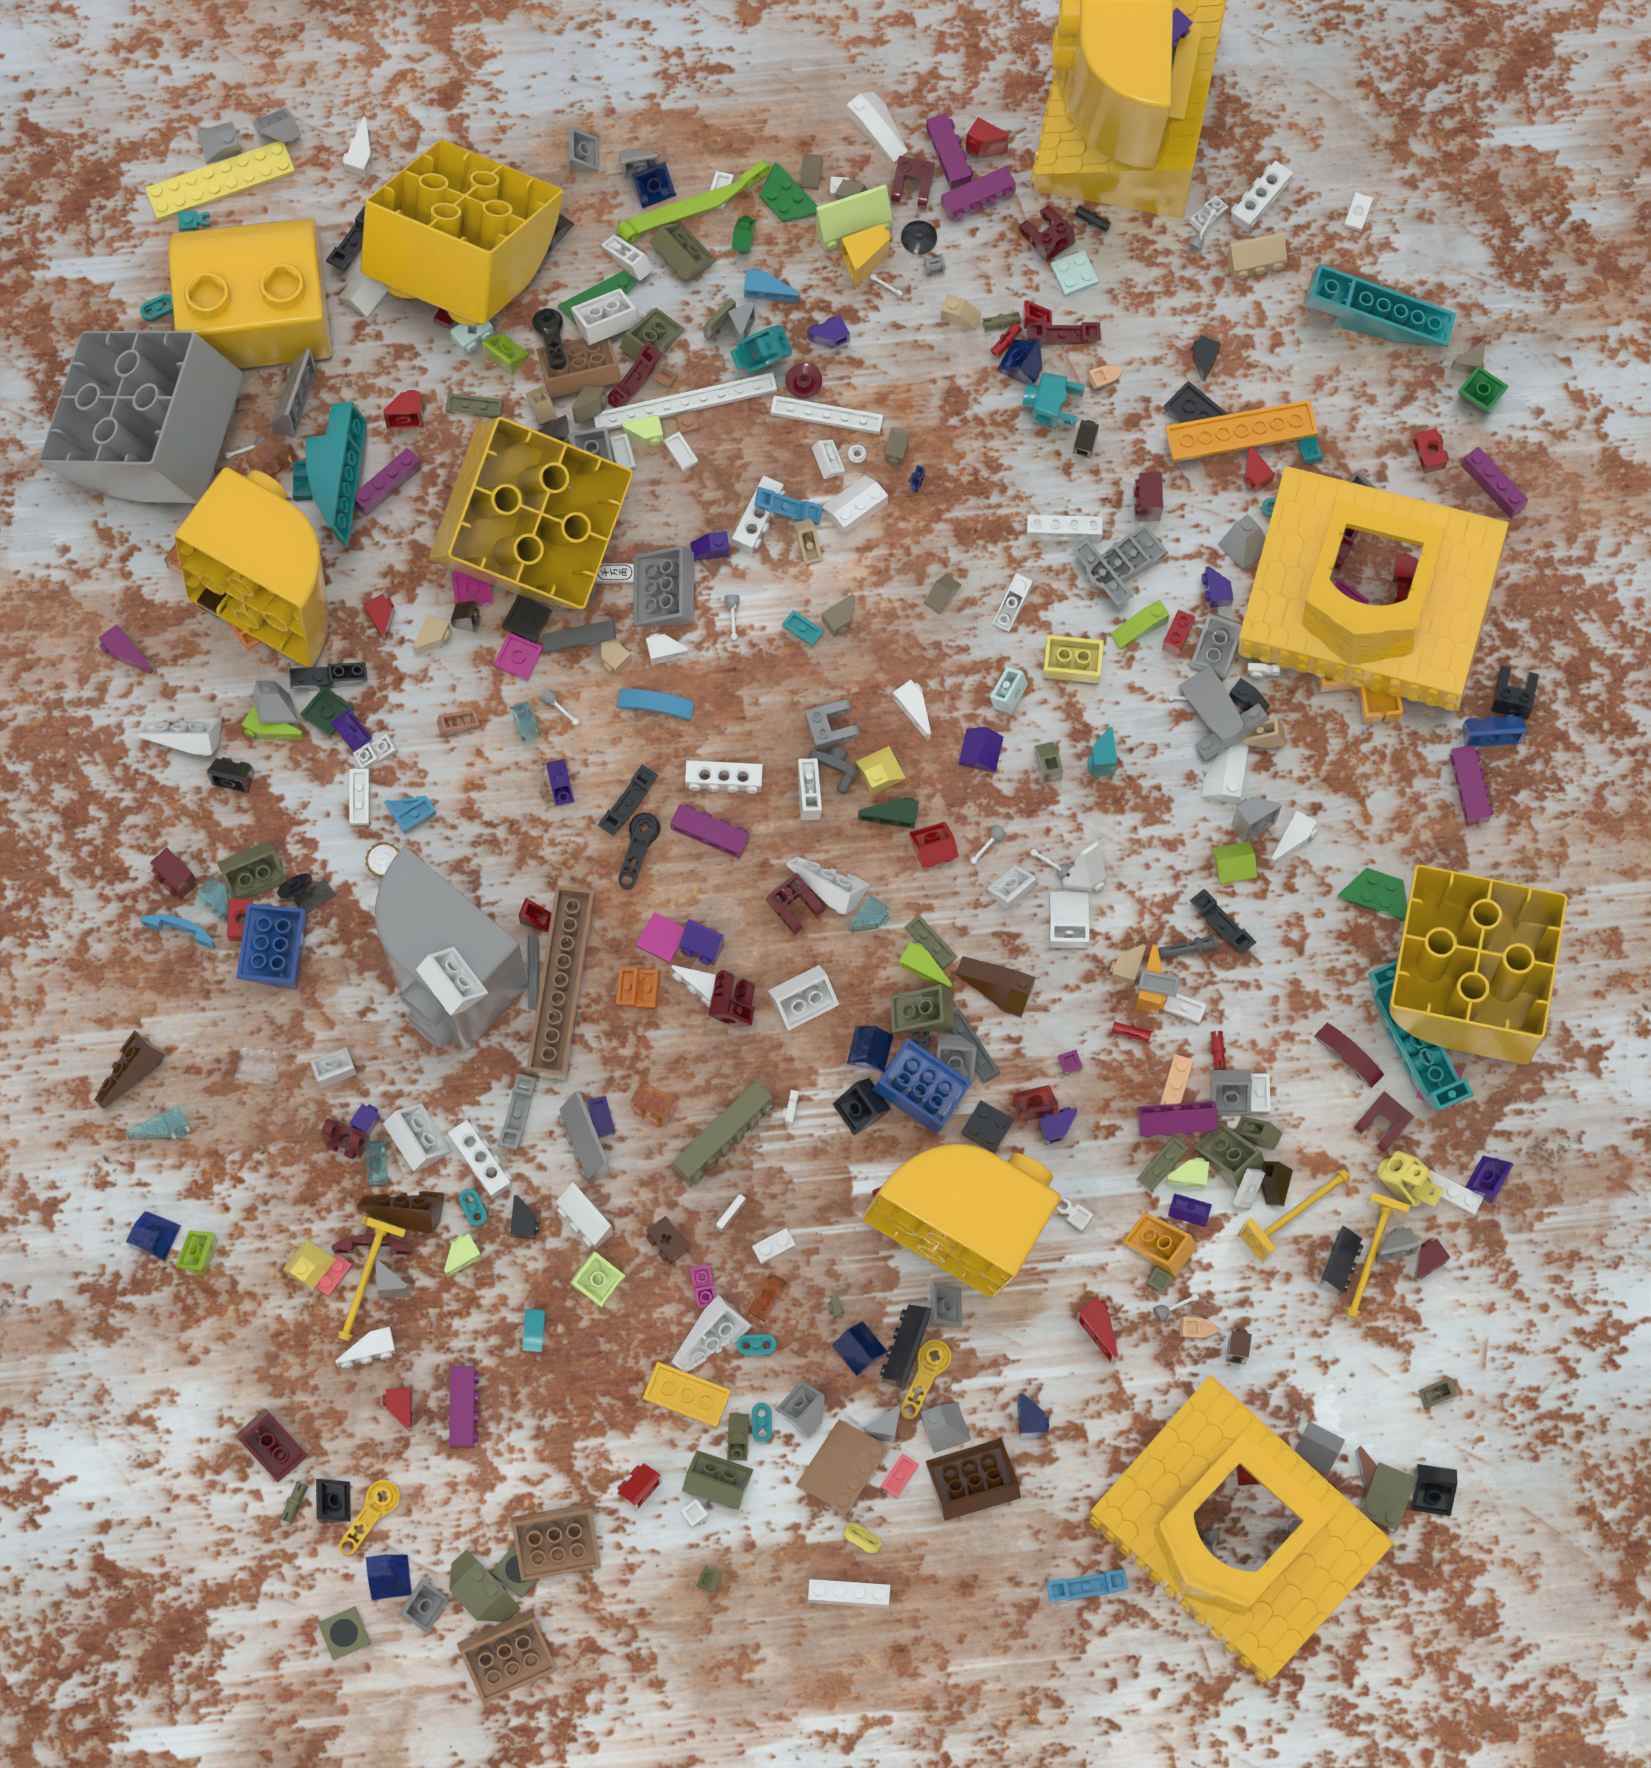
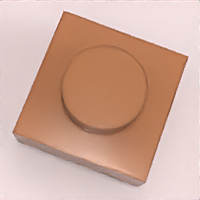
M662 367L655 373L654 380L658 381L662 386L670 387L677 381L679 375Z
M694 411L676 416L681 435L699 431Z

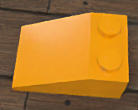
M1153 944L1146 971L1163 974L1157 945ZM1140 990L1135 1009L1158 1015L1159 1009L1163 1010L1167 996Z
M1146 1212L1143 1213L1123 1241L1125 1246L1173 1277H1176L1197 1248L1190 1234Z

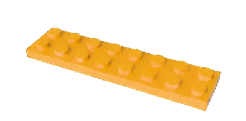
M1310 400L1168 425L1165 426V433L1172 461L1179 462L1249 449L1252 446L1255 448L1318 436V429Z

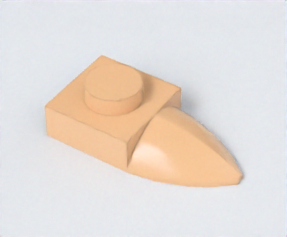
M1106 365L1089 370L1086 375L1095 390L1115 381L1121 375L1123 369L1118 366Z
M1180 1317V1337L1206 1338L1219 1331V1328L1207 1319Z

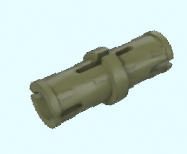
M1019 311L1004 315L1000 313L998 316L982 319L983 326H985L984 330L996 327L1005 328V326L1013 323H1021Z
M296 1482L290 1498L288 1497L286 1500L288 1503L280 1519L292 1524L298 1507L301 1508L302 1506L301 1501L308 1488L307 1485Z

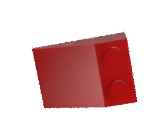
M1096 1297L1078 1311L1076 1320L1109 1362L1114 1365L1118 1358V1351L1108 1312L1109 1307L1104 1300H1099Z

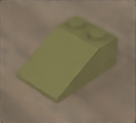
M655 307L625 333L619 348L637 360L638 353L646 342L649 341L662 352V357L685 328Z
M939 985L890 996L892 1033L931 1032L954 1028L952 990L945 986Z
M1222 1122L1218 1124V1130L1208 1133L1193 1147L1225 1181L1236 1189H1239L1247 1168L1261 1170L1264 1162L1262 1152Z
M1378 1462L1360 1511L1377 1527L1394 1534L1398 1530L1416 1477Z

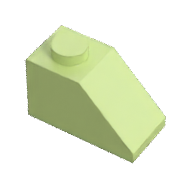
M658 415L622 423L623 433H627L629 437L645 446H657L664 440Z
M1203 1158L1188 1160L1168 1175L1166 1184L1205 1189L1209 1162H1205Z
M469 1234L458 1236L454 1239L455 1242L451 1244L444 1268L447 1278L482 1258Z

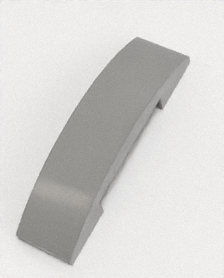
M517 1073L498 1147L517 1151L536 1083L535 1077Z

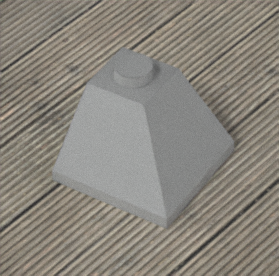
M286 107L253 121L261 134L284 143L297 140V137L301 136L293 115Z
M232 121L197 131L207 164L242 154Z
M625 149L619 152L623 179L659 174L657 153L640 149Z
M1247 514L1233 525L1218 545L1244 571L1261 557L1266 537L1261 527Z
M256 681L252 698L259 722L297 723L298 720L290 694L276 681Z
M939 1033L937 1059L970 1082H973L977 1047L959 1035Z
M1398 1227L1393 1229V1232H1391L1376 1258V1264L1416 1253L1420 1245L1411 1228Z
M801 1381L775 1410L798 1431L809 1437L822 1423L825 1396L812 1386Z
M958 1402L939 1405L920 1413L933 1453L971 1440Z

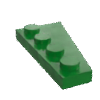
M622 271L558 304V309L577 326L571 307L619 288L626 295L637 284L625 271Z

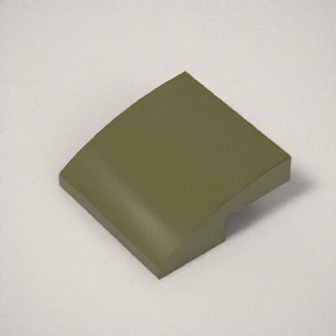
M729 298L705 323L706 325L702 330L706 339H709L728 319V311L736 308V302L733 299Z

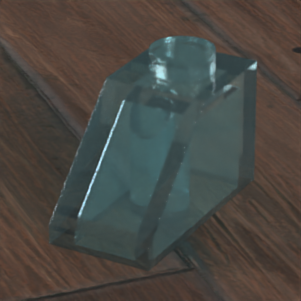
M871 895L850 922L848 930L850 932L878 929L881 924L885 925L890 919V908Z
M386 1140L366 1141L365 1157L368 1187L388 1186Z

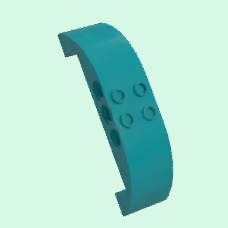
M1396 960L1369 972L1372 995L1383 1025L1412 1082L1430 1107L1439 1112L1474 1096V1093L1466 1078L1459 1079L1443 1047L1412 1036L1393 1020L1389 1006L1398 961Z

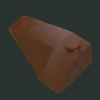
M962 956L956 971L958 977L982 993L986 999L996 1004L1000 1010L1022 1018L1036 977L1014 969Z
M135 1030L122 1046L120 1052L123 1054L118 1063H113L111 1076L104 1080L94 1099L103 1109L150 1074L156 1066L160 1065L165 1056L159 1048Z
M419 1191V1195L407 1196L406 1192L396 1197H390L388 1194L367 1195L362 1197L357 1205V1209L413 1231L433 1233L440 1223L444 1193Z

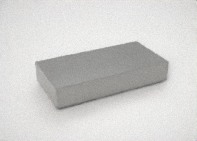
M1141 970L1138 990L1176 998L1180 977Z

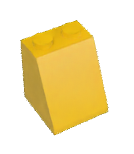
M883 223L842 238L841 255L855 285L859 284L889 255L891 234L888 229L885 230Z

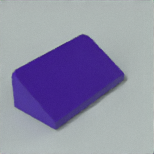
M349 708L331 722L353 752L372 739Z
M1174 1193L1168 1216L1205 1227L1212 1204Z

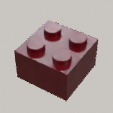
M1162 472L1139 473L1138 479H1135V487L1133 488V496L1136 498L1134 515H1138V522L1161 521L1163 511Z
M167 847L150 862L154 878L160 884L164 883L167 891L173 897L178 896L182 900L198 885L194 874Z

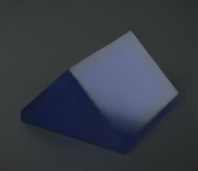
M665 161L631 174L632 187L642 208L676 196Z
M856 1026L847 1064L884 1072L894 1035L877 1026Z
M863 1321L847 1329L832 1345L856 1376L860 1375L888 1352Z

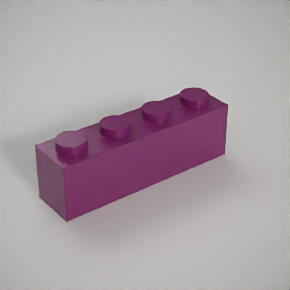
M947 113L926 119V130L949 188L952 190L971 182L973 170L971 165H967L965 150L960 148L961 141L959 135L954 133L953 129H955L953 120L949 119Z
M1007 166L942 194L941 205L950 221L961 219L969 212H976L987 204L992 205L996 203L998 199L1012 196L1016 191V182Z
M1479 447L1464 457L1461 466L1510 519L1525 509L1528 499Z
M406 448L356 492L354 505L367 517L421 470L420 460Z
M1474 745L1451 749L1449 756L1466 826L1489 822L1491 815H1493V808L1491 804H1488L1487 797H1489L1487 786H1484L1483 783L1484 771L1479 767L1480 755L1478 750L1475 751Z
M679 804L670 823L671 830L738 859L741 858L750 840L746 829L742 827L735 828L726 820L712 818L713 816L707 812H698L691 805L685 804L684 806Z
M1215 1101L1137 1107L1139 1135L1144 1137H1153L1154 1135L1171 1136L1176 1133H1210L1218 1130Z
M451 1366L449 1446L451 1449L474 1448L475 1443H478V1431H475V1423L479 1422V1411H475V1403H479V1391H476V1384H479V1372H476L475 1366Z

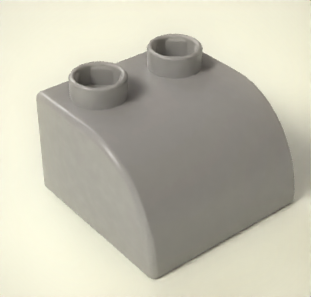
M84 331L80 335L39 460L43 465L64 478L112 497L137 502L198 503L214 480V468L228 424L235 414V402L244 374L194 331Z
M404 846L388 866L378 889L375 905V922L392 978L401 993L400 998L412 1011L407 1017L410 1024L426 1040L438 1048L443 1047L451 1038L461 1048L468 1050L528 986L520 945L510 934L410 849ZM455 947L488 991V994L465 1011L450 1016L416 969L429 954Z

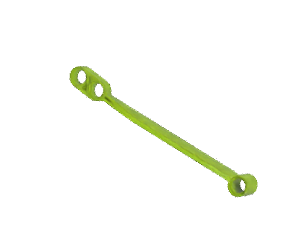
M762 160L743 173L735 183L634 216L630 220H624L617 226L616 232L624 241L632 244L643 232L720 207L742 190L752 187L767 176L771 171V166L765 160Z

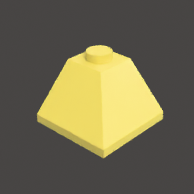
M889 746L855 761L871 795L906 780Z
M306 1239L284 1267L283 1271L310 1290H313L336 1258Z

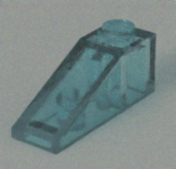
M176 1106L125 1131L129 1140L180 1139L188 1134L187 1132L191 1130L179 1106Z

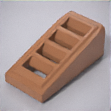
M475 709L439 715L437 719L441 737L455 735L480 727ZM468 716L471 718V724L468 723ZM461 718L463 719L464 725H461V722H460V719H461ZM453 720H455L456 726H453Z

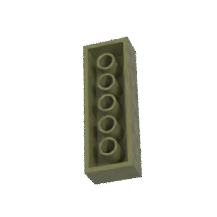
M755 1081L672 1162L673 1171L689 1187L693 1184L697 1185L703 1179L702 1175L707 1170L710 1172L717 1165L716 1161L720 1157L725 1158L731 1152L730 1148L735 1143L738 1145L745 1138L744 1134L748 1130L753 1131L758 1126V1121L762 1117L766 1118L773 1111V1097Z

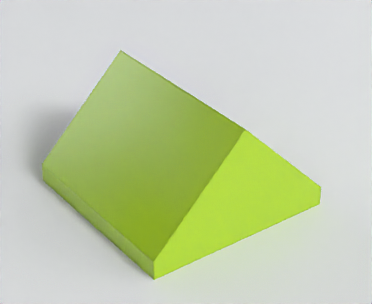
M503 333L482 342L484 355L511 375L530 356V353Z
M1249 841L1211 849L1219 885L1257 878L1255 852Z
M189 1230L176 1268L205 1277L218 1242L216 1235L212 1232Z

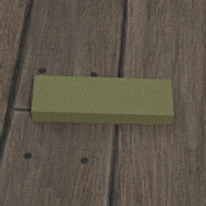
M448 393L445 410L447 413L498 418L502 415L504 402L502 399Z
M920 915L905 926L906 931L916 942L925 947L942 970L957 959V955Z
M1173 1136L1140 1174L1137 1181L1152 1193L1189 1147Z

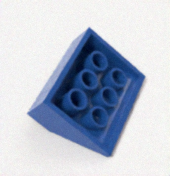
M247 904L237 979L277 988L297 989L308 917L305 909Z
M907 1038L872 1090L937 1134L943 1128L972 1082Z

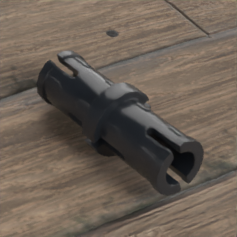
M1080 205L1077 207L1076 213H1074V216L1086 221L1089 226L1093 225L1105 233L1111 225L1110 221L1098 216V213L1091 212Z

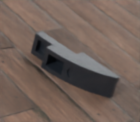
M366 662L328 664L327 667L290 668V689L308 688V691L321 690L323 686L331 689L365 682L368 680Z

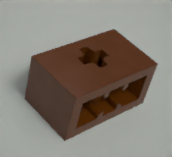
M666 1216L647 1229V1240L652 1246L656 1245L660 1250L658 1254L664 1262L668 1261L671 1265L689 1252V1246ZM664 1238H666V1240L670 1239L669 1245L667 1243L663 1244Z
M1236 1329V1331L1231 1332L1228 1339L1225 1362L1246 1364L1249 1358L1252 1334L1247 1333L1248 1331L1243 1329Z

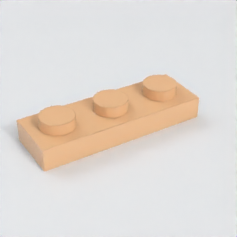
M1174 1054L1160 1105L1181 1103L1193 1059Z

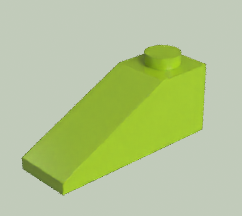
M1158 600L1142 609L1111 632L1110 635L1119 649H1122L1167 624L1170 614L1162 602Z
M252 706L242 723L244 734L253 739L254 737L260 740L302 741L304 739L301 730L287 723H260L254 706Z
M909 942L899 960V967L936 986L943 985L952 990V983L925 947L918 942Z

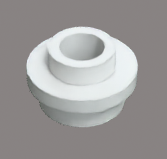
M854 445L848 451V457L854 463L863 462L867 455L865 448L861 445ZM855 453L861 454L859 457L854 456Z

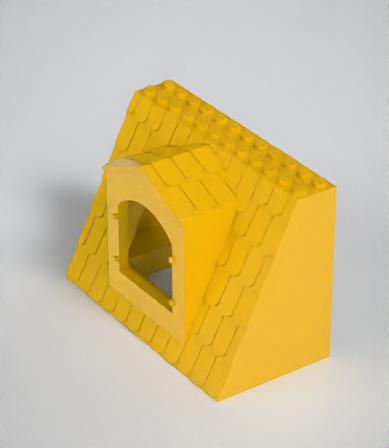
M1173 0V11L1178 8L1193 24L1189 28L1191 32L1184 39L1181 37L1178 40L1179 43L1171 74V108L1154 169L1141 168L1119 162L1104 155L1090 145L1077 130L1069 112L1067 98L1068 71L1054 70L1049 90V99L1046 104V113L1042 123V132L1039 137V146L1036 151V160L1032 171L1031 183L1034 184V191L1184 219L1227 0Z
M1285 466L1241 628L1238 654L1244 658L1259 659L1263 663L1278 664L1282 668L1289 667L1302 673L1309 672L1318 677L1332 678L1337 682L1349 681L1356 687L1365 686L1375 692H1386L1394 697H1405L1410 701L1424 702L1429 706L1443 707L1448 711H1459L1498 578L1509 522ZM1346 528L1423 547L1408 599L1391 605H1368L1350 599L1333 585L1330 578Z
M1212 1375L1203 1382L1094 1506L1088 1516L1090 1519L1089 1523L1096 1530L1101 1529L1105 1533L1103 1536L1111 1544L1115 1542L1120 1547L1118 1550L1126 1558L1130 1556L1135 1561L1133 1564L1140 1571L1145 1570L1150 1575L1148 1578L1155 1585L1160 1584L1164 1588L1163 1592L1170 1599L1175 1598L1179 1602L1178 1606L1185 1613L1190 1612L1194 1616L1193 1620L1200 1627L1205 1626L1209 1630L1208 1634L1215 1641L1220 1640L1224 1644L1223 1648L1229 1654H1235L1240 1659L1238 1662L1244 1668H1250L1255 1673L1254 1677L1259 1682H1265L1266 1684L1273 1679L1395 1543ZM1239 1464L1302 1521L1298 1528L1257 1572L1232 1568L1214 1557L1201 1541L1194 1521L1195 1511Z

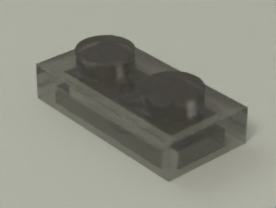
M326 879L306 890L302 896L293 898V902L298 909H305L308 914L336 897Z

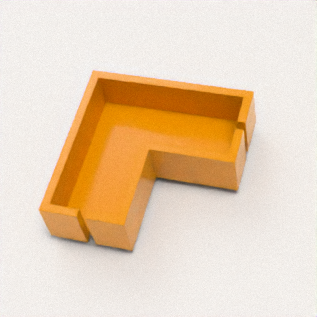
M1318 677L1320 693L1358 689L1363 724L1380 723L1381 719L1384 722L1401 721L1403 715L1401 696L1394 697L1386 692H1375L1365 686L1356 687L1351 682L1345 680L1337 682L1332 678Z

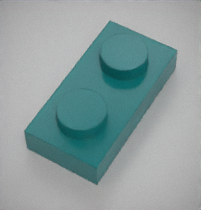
M794 610L782 623L783 628L811 647L816 644L824 633V630Z

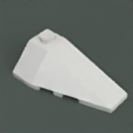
M717 1295L704 1309L671 1362L687 1373L705 1362L706 1358L711 1354L721 1352L722 1348L727 1344L737 1342L752 1325L720 1295Z

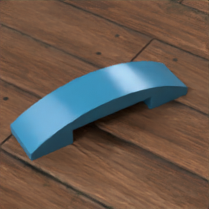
M762 487L757 488L754 503L758 508L800 521L811 518L815 524L820 523L823 507L809 501H800L783 496Z
M620 689L616 708L635 711V709L672 715V718L691 721L694 702L660 692Z
M162 914L146 915L140 918L142 926L161 932L163 925L195 935L194 940L196 944L211 949L216 947L214 941L204 930L185 919Z
M1125 1569L1086 1577L1046 1582L1050 1602L1083 1599L1129 1589Z

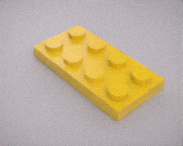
M657 1362L643 1400L717 1428L731 1390Z

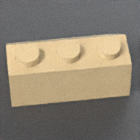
M1284 232L1230 244L1227 262L1232 279H1244L1249 275H1262L1267 271H1280L1286 267L1287 252Z

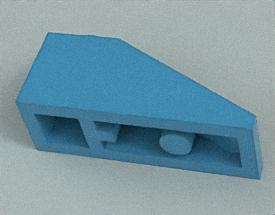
M759 269L746 270L744 298L799 303V292Z

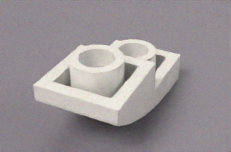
M1215 195L1203 205L1201 210L1190 217L1188 222L1200 232L1210 214V209L1214 208L1217 213L1211 218L1206 228L1207 230L1229 207Z
M385 734L372 744L367 743L353 754L361 769H365L384 760L398 750L390 735Z

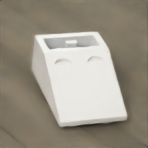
M1050 892L1049 948H1088V892Z

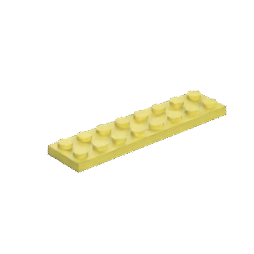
M277 141L145 187L157 221H161L178 215V212L190 211L296 173L284 142Z

